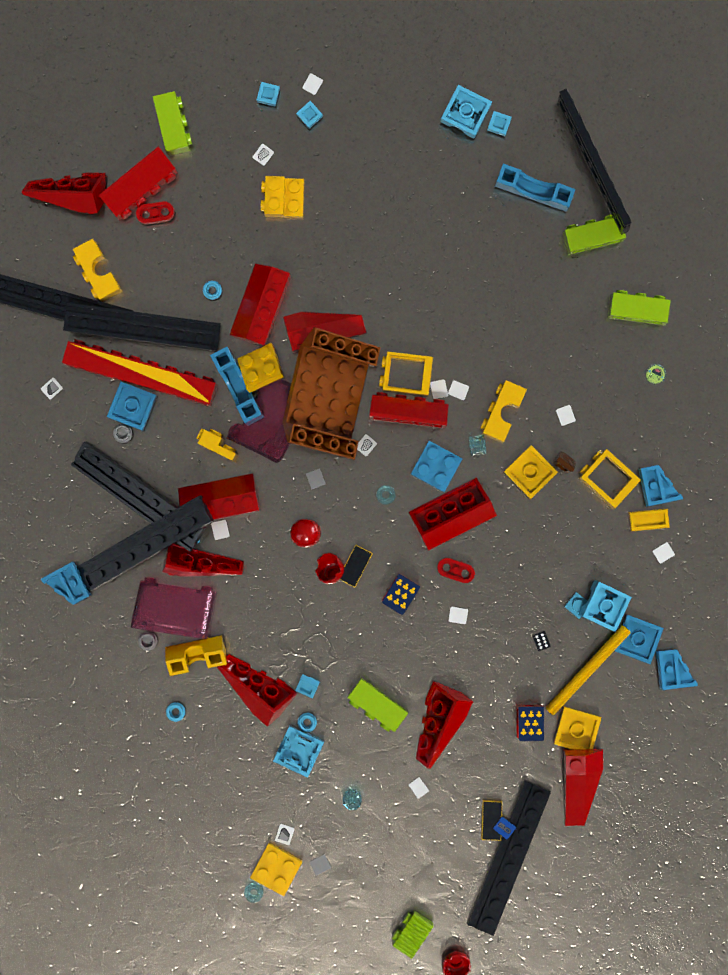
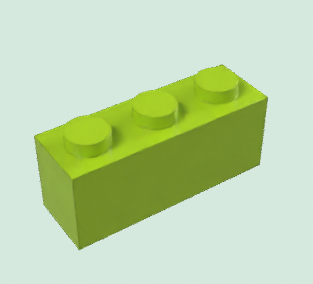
M175 91L153 96L167 155L171 156L190 151L189 145L192 144L190 133L185 131V126H188L186 116L181 114L180 108H183L181 96L177 97Z
M612 215L603 217L604 220L596 221V219L586 221L585 225L578 226V224L569 225L564 230L563 237L568 255L623 242L626 239V234H620Z
M616 290V293L613 292L610 297L608 318L666 325L668 323L671 300H666L665 296L655 295L652 298L647 297L645 293L630 295L627 291Z
M362 677L348 695L349 703L353 707L364 709L366 711L364 714L373 721L375 718L381 722L380 726L388 732L390 730L395 732L408 714L407 710Z

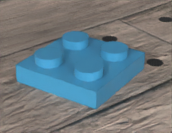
M120 382L107 417L144 431L157 395Z
M428 441L411 475L445 492L462 458Z
M626 614L622 626L629 629L630 634L615 651L651 664L664 628Z

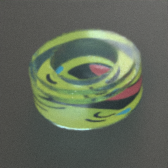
M652 365L647 369L646 378L652 384H659L666 378V370L661 365Z

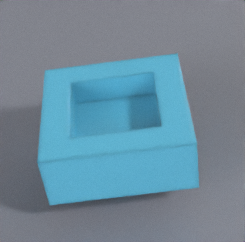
M261 82L257 102L276 106L280 86Z
M311 101L296 113L308 129L323 117V114Z
M494 111L487 131L505 137L512 117Z
M575 592L564 607L580 619L581 616L578 614L581 607L588 601Z
M302 674L295 691L313 699L320 682Z

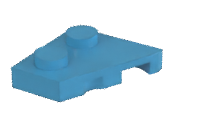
M659 465L638 469L646 507L683 499V496L672 486L673 483L664 475V471Z
M71 562L41 578L44 584L47 583L55 589L56 593L64 596L72 605L91 596L75 562Z
M677 649L656 651L660 690L698 686L697 681L689 673V668L682 661V657Z

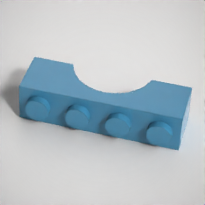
M506 164L502 165L495 185L497 188L565 212L570 207L576 190L560 183H548L526 175L522 170Z
M225 347L210 355L218 372L225 381L244 423L249 426L264 418L265 416L253 392L249 393L246 389L240 367L232 351Z

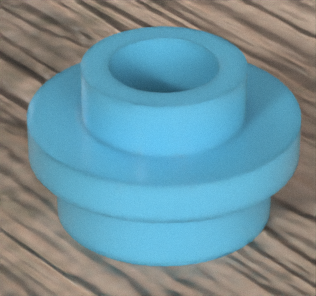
M208 281L205 283L203 294L206 298L215 300L221 296L222 287L218 282ZM212 287L216 288L214 294L209 293V289Z
M179 702L171 703L166 709L168 719L174 722L182 720L185 716V707ZM174 708L179 710L178 715L173 714Z
M303 713L298 718L300 730L311 732L315 729L317 720L313 714ZM310 719L311 724L306 726L304 720Z

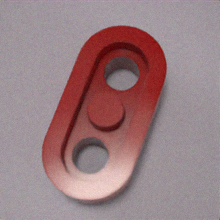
M166 201L143 204L136 210L137 219L145 225L170 221L175 214L173 206ZM167 209L169 211L167 215H162L163 210ZM148 212L150 213V216L148 218H144V213Z
M443 558L438 562L437 570L443 577L462 583H469L474 579L475 571L469 564L450 558ZM444 564L450 565L449 571H444ZM463 570L468 571L467 577L461 575Z

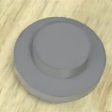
M126 424L116 426L113 431V436L119 443H127L133 435L132 429Z
M148 631L140 635L138 643L143 650L150 651L157 646L158 639L153 632Z

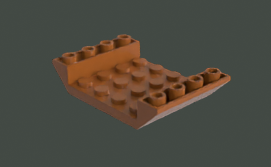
M316 327L312 329L299 348L282 421L288 443L355 460L359 441L353 440L352 434L368 366L377 365L381 347Z

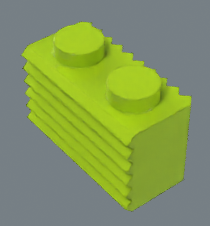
M415 910L411 914L409 912L406 914L402 921L404 923L401 930L397 929L391 938L393 939L392 946L411 959L434 927L432 921Z

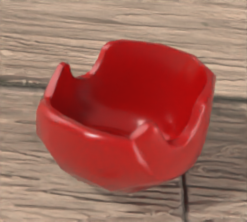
M311 519L296 521L290 530L292 542L299 547L314 546L321 537L320 526Z
M325 553L317 559L318 568L315 572L318 579L325 584L337 583L344 574V565L341 559L332 553Z
M454 951L447 954L441 964L443 975H467L471 972L470 959L461 952Z

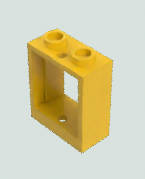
M387 351V356H383L382 367L385 368V374L380 375L379 386L383 387L384 392L428 397L433 357ZM391 359L424 363L421 390L388 386Z
M605 449L603 452L599 450L593 456L594 462L590 466L586 464L581 469L580 473L582 475L579 479L606 504L615 509L641 479L609 450ZM605 457L630 478L612 499L588 478Z

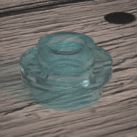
M387 485L381 486L376 493L377 500L385 505L392 503L395 499L394 489ZM385 491L390 494L387 499L382 497V493Z
M250 883L246 886L244 896L249 902L256 903L263 897L264 892L260 884ZM252 889L257 890L258 894L252 895L250 891Z

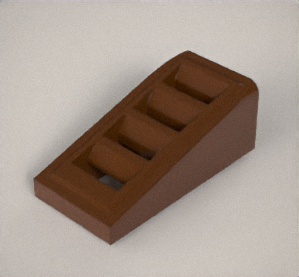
M561 451L554 459L553 464L567 474L574 471L576 461Z

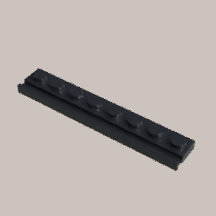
M566 88L559 92L558 105L620 234L623 235L629 231L632 223Z
M0 274V303L63 321L65 319L66 303L133 311Z
M66 303L63 331L217 351L221 323Z
M87 441L83 442L75 456L74 462L71 463L74 468L150 523L178 508ZM204 526L177 543L189 552L193 551L195 544L198 543L206 527Z
M202 495L197 496L77 566L88 592L97 589L213 522L214 519L206 503L203 502Z
M524 780L508 820L516 829L508 839H505L503 836L501 837L467 922L468 926L494 936L551 794L550 790Z

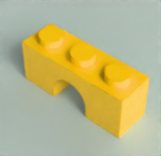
M94 239L73 249L75 253L73 259L78 266H82L84 270L82 275L87 283H91L93 288L90 290L95 299L99 298L101 302H104L122 292L111 272L103 276L96 275V264L105 258Z
M505 380L504 384H499L496 394H498L496 402L492 400L488 409L491 414L488 419L484 418L480 429H483L482 435L504 443L512 424L502 419L501 409L507 405L519 408L527 389Z
M222 635L165 647V662L170 676L188 673L189 666L199 660L206 661L208 668L227 665L226 649Z

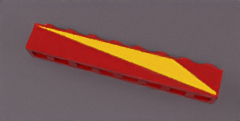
M74 339V342L68 341L62 360L64 365L207 406L212 405L217 388L213 378L203 376L202 379L197 378L195 373L184 371V374L176 372L177 368L167 365L166 368L158 367L159 363L148 360L147 363L140 361L141 358L133 355H129V358L123 357L121 352L111 350L109 353L103 351L104 348L97 345L88 347L85 346V342Z

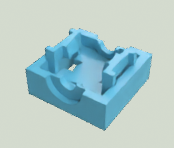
M458 85L440 122L449 127L454 126L462 130L465 135L474 139L492 105V101ZM454 102H456V104H455L453 110L450 111L451 108H452V106H453V104H454Z
M594 580L590 588V598L585 605H582L578 615L616 632L632 597Z
M289 725L273 762L308 778L324 744V740ZM298 735H300V736H302V737H304V738H306V739L311 740V742H309V741H307V740H305V739L299 737ZM292 756L299 759V761L292 759Z

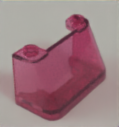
M279 379L257 389L259 392L256 400L265 417L249 426L244 422L242 425L237 423L231 426L226 438L275 463L279 462L290 444L287 442L282 421L291 383Z
M145 577L144 580H140L130 627L208 639L211 635L217 592L213 591V587L201 586V589L159 584L156 583L155 578Z

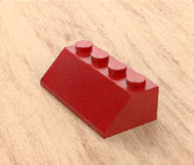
M158 146L99 194V197L119 221L121 219L124 220L132 214L131 211L135 207L145 204L146 198L151 194L156 195L161 190L162 185L166 182H172L178 172Z
M254 265L229 334L230 336L261 347L267 345L291 278L289 272L272 266Z
M376 392V395H372L369 419L446 428L449 404H445V400L439 399L427 402L426 398L414 397V400L407 399L406 395L396 394L395 397H388V393Z
M253 473L178 488L179 507L202 495V500L206 503L214 520L260 511Z
M477 478L409 511L428 551L497 516L489 497Z

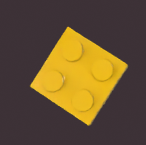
M272 343L237 358L246 389L249 393L284 377Z
M532 445L504 471L529 499L535 496L558 473Z
M563 706L553 744L573 750L593 749L602 717Z
M268 843L250 878L285 896L302 864V860Z

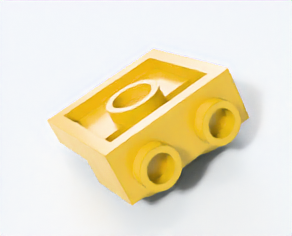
M265 176V181L261 183V192H265V200H261V211H264L265 217L303 218L304 179Z
M211 428L209 431L205 429L200 430L197 436L199 445L236 463L239 456L235 454L236 450L224 444L225 440L221 438V433Z

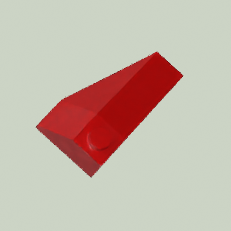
M81 173L82 177L71 178L70 175H67L57 181H54L52 178L28 181L22 190V195L80 213H98L104 204L99 194L105 190L106 173Z
M299 312L283 317L293 354L299 352L301 344L314 327L348 338L367 334L362 315Z
M173 544L167 549L162 572L181 577L242 575L244 561L196 549L189 552L184 547Z
M230 654L226 656L227 665L217 666L252 714L267 727L283 713L297 695V692L284 681L278 678L274 680L266 676V672L262 670L258 672L250 668V664Z
M438 682L432 683L426 697V717L422 719L424 729L423 734L419 737L416 759L428 769H431L462 725L473 703L463 693Z
M603 749L564 750L565 826H585L603 772Z

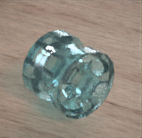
M484 435L479 438L469 437L471 456L476 453L486 454Z
M356 789L347 790L343 795V805L348 810L358 809L362 802L360 792Z

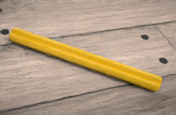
M621 626L546 706L550 714L555 715L629 636V629Z

